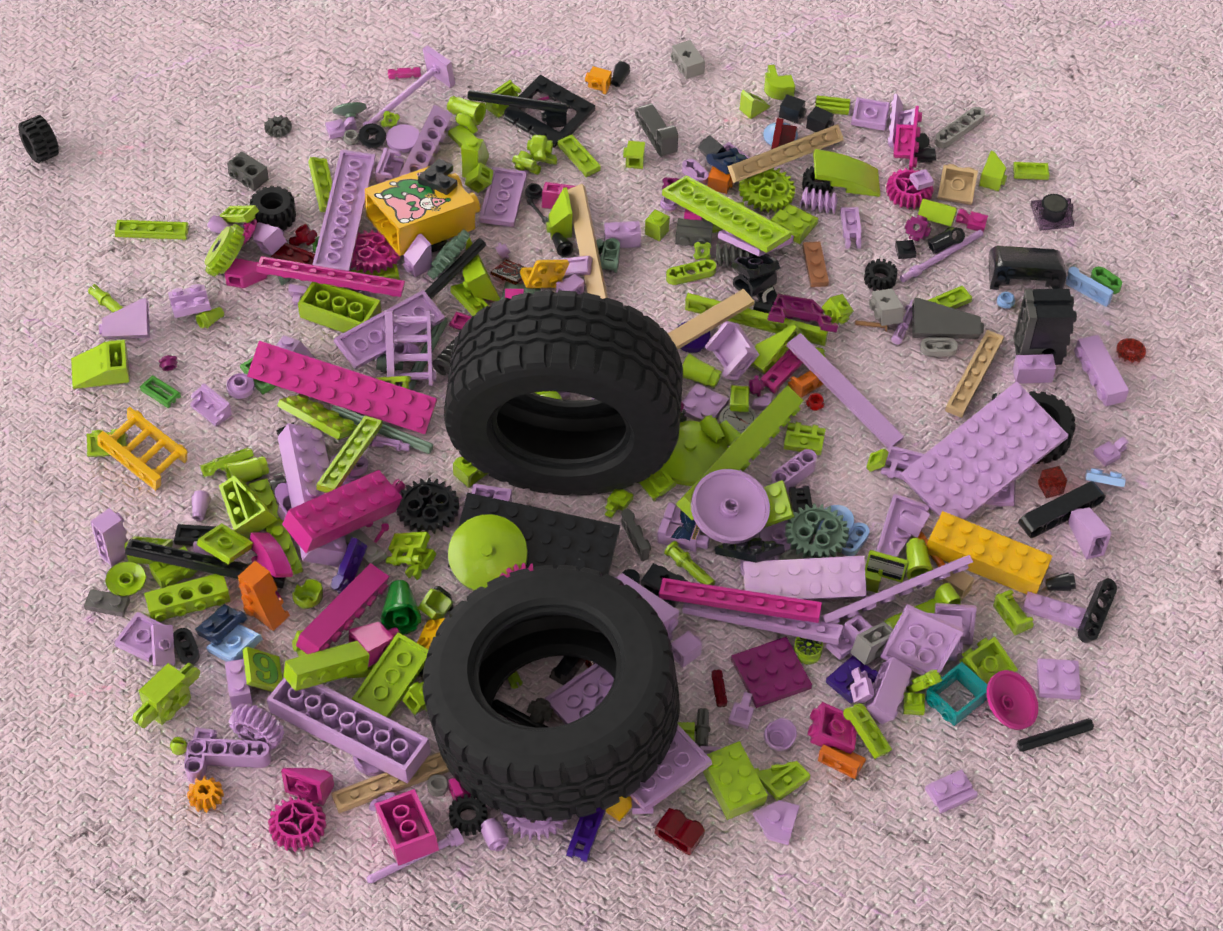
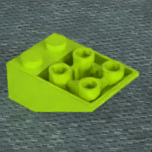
M125 339L104 342L71 358L73 389L130 382Z

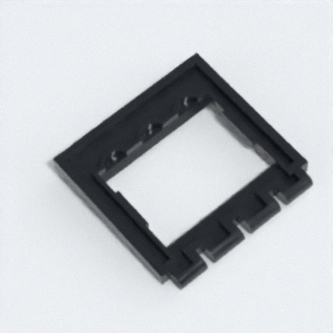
M539 75L518 97L533 99L537 92L545 93L553 101L567 104L568 109L576 111V115L560 132L520 110L522 107L508 106L504 111L503 119L513 125L516 123V127L527 133L530 131L532 136H546L548 140L553 141V148H555L559 140L576 131L595 111L596 105Z

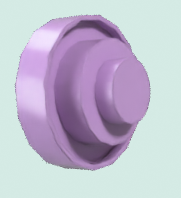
M244 373L232 375L226 384L229 395L237 399L249 397L255 388L253 378L247 377L248 374Z

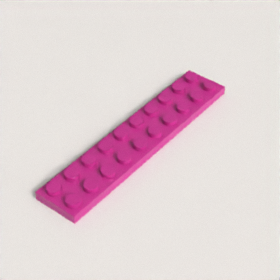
M262 341L258 342L247 377L425 435L437 402V398Z

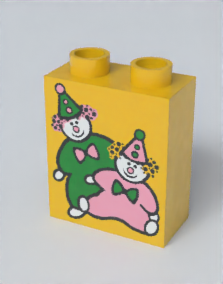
M428 167L365 188L366 217L381 235L385 237L386 241L399 256L405 254L420 233L433 245L455 235L457 236L463 229L467 232L475 229V214L480 212L478 198L473 192L467 193L463 189L462 182L456 173L448 175L457 180V187L448 195L418 182V176Z

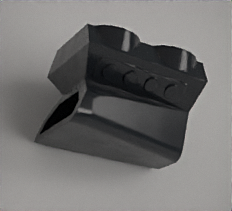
M767 253L762 256L750 254L749 257L736 258L731 267L739 275L734 277L733 286L739 291L744 289L753 297L777 284L776 272L781 269L778 260Z

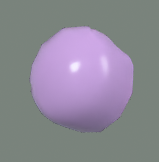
M778 718L770 722L764 731L765 743L771 749L777 751H784L790 748L797 736L796 726L791 720L785 718Z

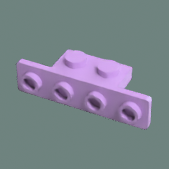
M894 94V99L891 102L892 113L890 114L891 125H889L890 137L888 138V145L893 150L897 124L913 125L915 108L903 111V103L898 94Z

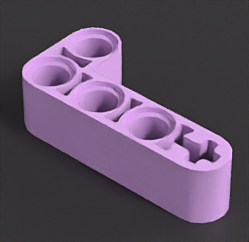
M195 738L187 745L184 768L188 781L195 783V779L201 781L206 776L207 765L264 768L270 764L271 754L268 744L263 741Z

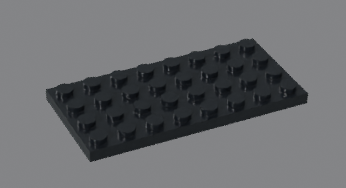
M467 493L458 528L467 520L480 515H498L510 520L520 529L525 538L528 549L526 568L531 563L533 564V569L536 566L553 565V569H557L559 565L577 566L579 571L585 567L600 571L602 576L605 574L609 575L620 525Z

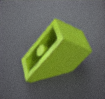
M992 150L982 171L979 186L999 191L1001 185L1005 186L1008 176L1005 175V165Z

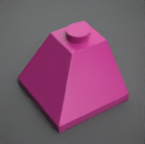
M283 768L281 771L286 793L297 797L300 795L303 799L308 796L311 802L315 800L317 804L324 806L334 787L333 775L330 772L315 768Z

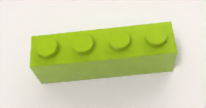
M358 641L285 660L283 677L295 691L368 671L370 654Z

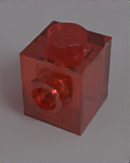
M1056 466L1042 470L1040 479H1038V485L1044 496L1050 498L1064 494L1068 480L1061 467Z

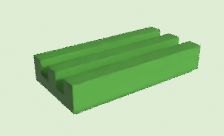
M153 375L140 386V391L167 408L171 407V403L174 404L176 402V398L179 399L181 397L180 392ZM162 389L170 393L172 396L165 393Z

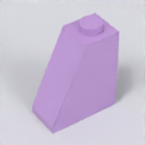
M142 298L103 317L102 324H99V334L105 340L150 338L149 301L146 298Z
M1090 507L1071 511L1068 524L1086 560L1104 556L1112 534L1110 529Z

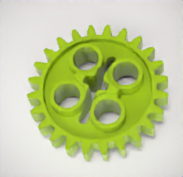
M771 168L739 181L738 191H740L743 201H748V206L753 204L754 210L759 207L760 212L766 209L767 213H769L770 209L776 212L777 208L783 210V206L786 207L789 203H792L796 187L794 186V181H790L791 176L786 177V172L780 173V168L777 170Z

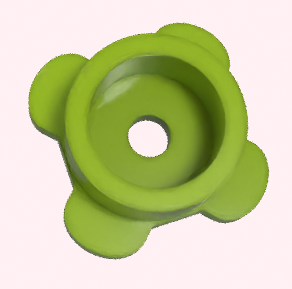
M385 111L381 126L389 127L390 129L397 126L396 124L400 116Z
M696 242L694 244L695 253L693 257L696 260L711 258V244L709 242L705 244Z

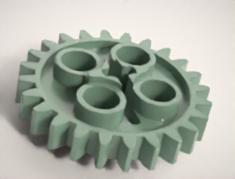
M463 229L457 236L455 235L436 255L427 273L433 280L450 267L465 248V243L470 237L466 230Z
M813 503L812 508L806 504L805 510L799 507L798 513L793 511L794 517L788 519L785 526V537H787V543H791L790 549L796 548V555L802 552L803 559L807 555L810 558H829V555L836 557L837 552L842 553V548L846 547L849 528H847V521H843V515L837 516L838 510L831 512V506L824 509V505L821 504L820 508H817L816 504ZM822 520H824L823 523L821 524V529L818 530V529H819V524L821 523ZM816 534L814 542L810 545V543L813 540V535Z

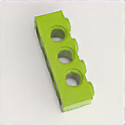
M217 574L144 593L150 618L158 622L231 602L225 578Z

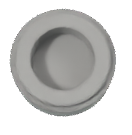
M440 774L431 776L427 781L428 792L436 797L446 794L448 791L447 778Z

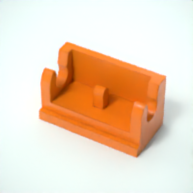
M811 370L798 378L792 376L790 378L792 381L788 382V386L800 398L823 385Z

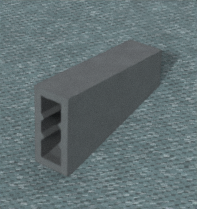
M914 298L912 302V338L978 339L981 333L984 332V323L981 322L980 316L921 298Z

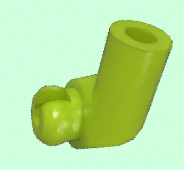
M462 113L456 115L455 120L459 125L467 127L472 134L478 131L469 115Z

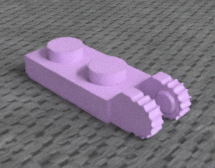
M841 207L840 216L843 238H845V248L850 249V238H856V248H861L862 232L858 207Z

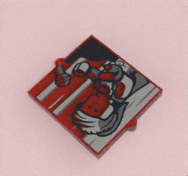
M506 259L494 268L490 275L517 285L522 281L520 275L521 268L527 267Z

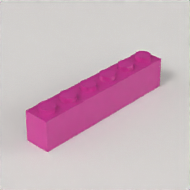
M370 563L300 633L296 646L306 654L329 649L332 642L336 643L340 639L344 630L348 631L354 623L353 620L361 618L366 610L365 608L367 606L371 607L375 603L377 596L385 593L390 576Z

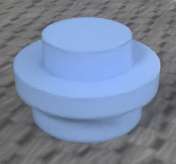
M1007 291L1002 292L997 297V304L1005 309L1013 307L1015 304L1014 295Z

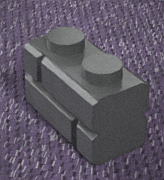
M678 218L675 244H680L681 246H694L696 242L700 244L709 242L711 244L713 223Z

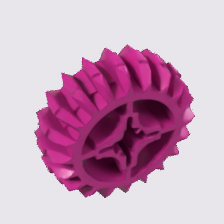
M905 167L903 171L898 169L897 172H893L892 176L888 178L886 193L889 196V200L894 202V205L899 204L900 208L904 206L907 209L909 207L915 209L916 206L920 208L922 198L927 200L932 198L933 186L917 190L909 179L911 173L920 170L915 171L913 168L908 170Z
M300 795L297 800H293L290 796L288 802L282 799V806L275 805V811L270 813L271 818L268 820L270 827L268 829L272 835V840L274 842L277 841L279 847L284 846L286 851L293 847V851L296 853L298 848L305 851V846L307 845L313 848V841L319 843L320 836H324V829L327 825L325 821L326 815L322 807L318 806L315 800L310 802L308 796L302 800ZM295 819H297V821H298V823H299V827H300L299 829H298V827H297V824H296V822H295Z

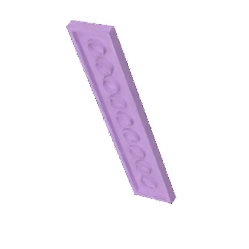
M347 150L340 151L312 265L350 271L365 205V188H368L370 184L375 154Z

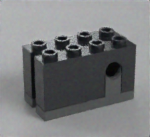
M1070 289L1024 290L1013 335L1016 355L1053 354L1055 365H1062L1063 358L1067 356L1066 347L1070 345V334H1073V322L1077 320V313L1073 311L1074 297L1070 295Z

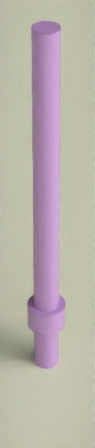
M978 230L966 237L963 242L954 244L922 264L911 267L908 272L900 276V280L905 282L912 277L915 278L921 275L925 269L983 236V231Z

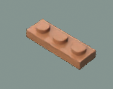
M803 242L802 249L810 287L828 286L829 279L821 242Z

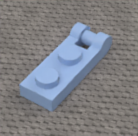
M1077 267L1069 268L1065 281L1066 285L1105 307L1110 304L1113 290L1080 273Z

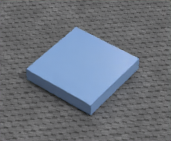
M239 624L222 639L223 641L219 645L211 642L206 648L209 653L228 662L242 659L245 647L254 648L263 639L257 632Z

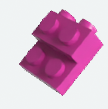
M824 702L812 710L810 719L813 720V724L810 725L807 733L811 736L810 743L820 747L823 744L830 748L833 746L851 754L855 750L857 731L851 721L844 717L843 711Z

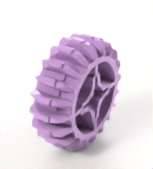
M248 703L238 705L231 713L228 721L230 728L233 729V732L239 738L250 741H263L268 744L270 750L275 749L279 745L284 735V728L280 725V721H277L275 716L270 715L269 712L264 711L263 708H258L256 705L252 706Z

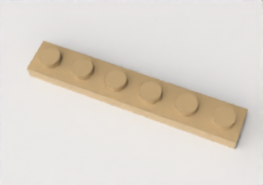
M989 330L986 331L946 405V412L961 418L964 416L997 354L1004 336Z

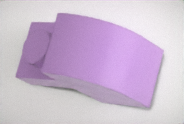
M858 614L844 624L839 645L827 643L826 648L839 660L848 654L853 656L850 652L856 636L872 626Z

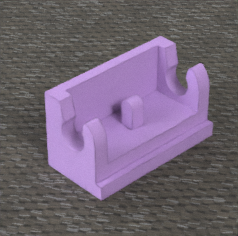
M384 147L375 172L376 184L399 176L404 159L396 158L394 155L401 156V152Z
M205 383L191 395V398L195 399L190 403L191 407L216 427L232 415L230 403Z

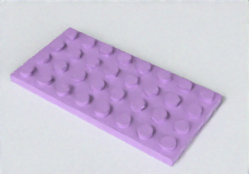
M1016 381L901 472L900 477L930 507L938 518L941 512L944 511L966 520L1068 438V434Z
M594 664L545 699L551 703L550 708L554 709L557 716L565 724L582 718L595 709L608 694L614 678L604 668ZM678 725L675 737L664 760L645 783L640 782V788L631 794L630 797L644 812H647L711 766L712 760Z

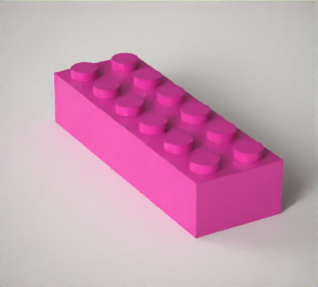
M377 470L289 509L282 525L303 551L308 553L396 512L403 497L381 471Z

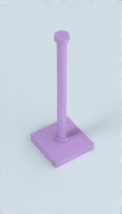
M430 46L424 47L423 54L427 72L368 122L365 121L363 126L370 123L376 124L384 117L383 113L385 111H392L432 76L450 88L454 86L455 80L451 61Z

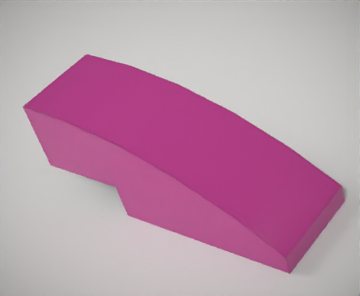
M269 532L251 533L250 541L253 542L251 550L257 554L256 561L269 570L275 578L293 577L290 563L276 539Z

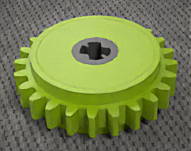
M233 224L231 227L227 226L215 239L204 262L207 274L215 277L218 274H223L231 266L244 243V229L237 224Z

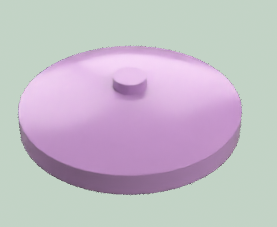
M722 469L709 473L697 484L691 498V511L697 526L707 536L722 543L740 544L755 538L763 530L769 518L770 503L766 491L755 478L742 471Z

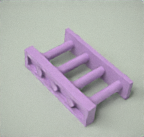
M426 310L427 316L403 317L393 315V311H385L387 377L411 376V380H429V386H433V381L437 380L436 370H433L431 325H435V316L431 314V310ZM427 323V335L394 334V326H397V324ZM427 342L428 353L398 354L394 350V345H398V343ZM404 361H428V372L399 373V371H395V364Z

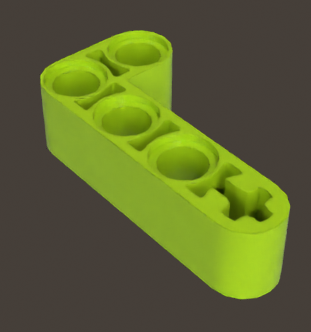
M945 583L938 587L933 599L915 606V608L926 613H934L935 603L961 604V597L951 583ZM903 612L886 619L884 622L894 629Z

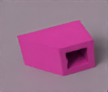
M237 258L225 271L227 286L239 288L251 286L266 279L268 275L257 272L258 262Z

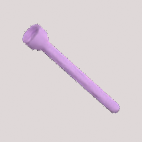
M457 827L450 830L446 838L437 842L438 848L441 850L449 845L457 847L464 843ZM431 854L400 866L395 862L368 875L367 882L374 883Z

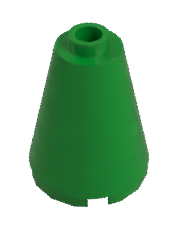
M396 580L390 584L381 614V624L387 630L396 627L402 635L414 632L418 624L421 623V613L409 584L404 580Z

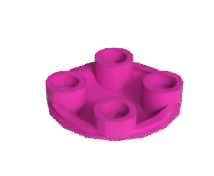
M256 219L249 223L244 222L243 235L245 239L242 247L252 238L257 225Z

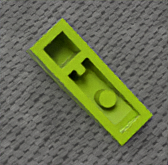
M793 325L757 343L755 349L760 355L751 366L765 374L788 350L787 343L800 334L797 326Z

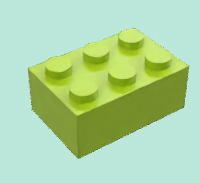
M740 741L706 754L712 760V765L705 769L703 774L727 820L765 805L768 794Z

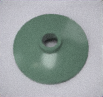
M352 102L338 105L332 111L333 114L346 116V119L348 117L356 118V114L364 111L367 106L365 103Z

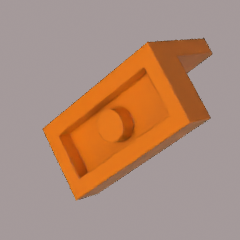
M823 744L819 751L818 761L856 779L866 758L854 752L850 754L832 746L830 748Z

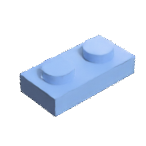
M1098 468L1086 470L1085 479L1088 481L1120 487L1125 486L1126 479L1122 476V473L1113 471L1110 474L1102 473L1103 470Z

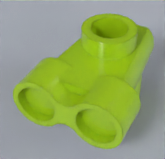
M520 151L518 156H513L512 162L517 170H527L536 175L541 172V166L537 165L535 160H532L533 156L529 153Z

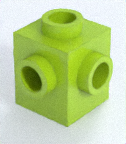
M843 294L830 297L821 307L824 310V314L832 318V324L846 323L850 319L849 316L854 312Z
M417 681L412 684L402 699L414 716L423 710L427 712L423 695L424 681L421 683Z

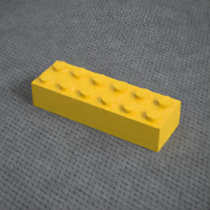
M944 511L941 512L927 543L929 555L940 557L948 563L970 555L973 562L968 564L969 568L966 570L1026 595L1028 591L1035 594L1038 593L1053 557L1043 551Z

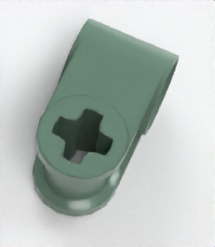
M609 238L604 242L600 257L602 270H612L614 273H617L620 242L615 238Z

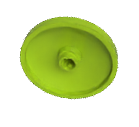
M680 422L677 444L669 460L664 463L663 468L676 484L693 486L728 447L724 440L717 444L701 430L700 422Z
M491 514L476 516L464 522L453 534L448 548V561L454 576L462 585L472 591L481 586L488 587L487 582L500 577L501 573L507 575L506 569L508 567L514 571L513 566L517 564L520 569L522 563L527 564L528 559L527 544L520 529L510 520Z

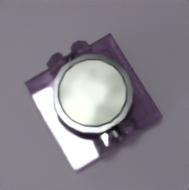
M1048 194L1043 197V200L1031 201L1030 205L1039 231L1074 227L1075 222L1072 217L1073 204H1071V198H1065L1059 194Z

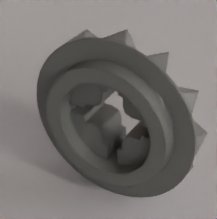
M274 115L273 118H268V121L264 122V129L272 137H282L291 131L292 123L288 117L283 118L282 115L279 117Z

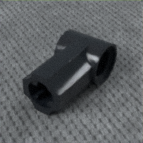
M948 227L944 232L927 239L928 246L935 254L954 244L963 242L965 232L961 228ZM954 231H956L957 236L953 240L952 234Z

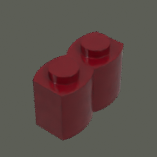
M669 808L655 826V834L683 853L691 855L703 839L705 829L700 822L687 819L681 810Z

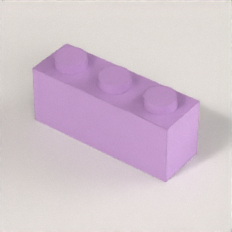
M109 508L91 520L90 523L99 555L113 567L127 557L124 546L128 539L126 537L127 531L123 526V517L118 512L114 513Z
M894 656L882 663L873 684L875 697L866 701L865 704L871 717L880 724L895 719L898 714V705L904 699V690L911 681L912 669Z

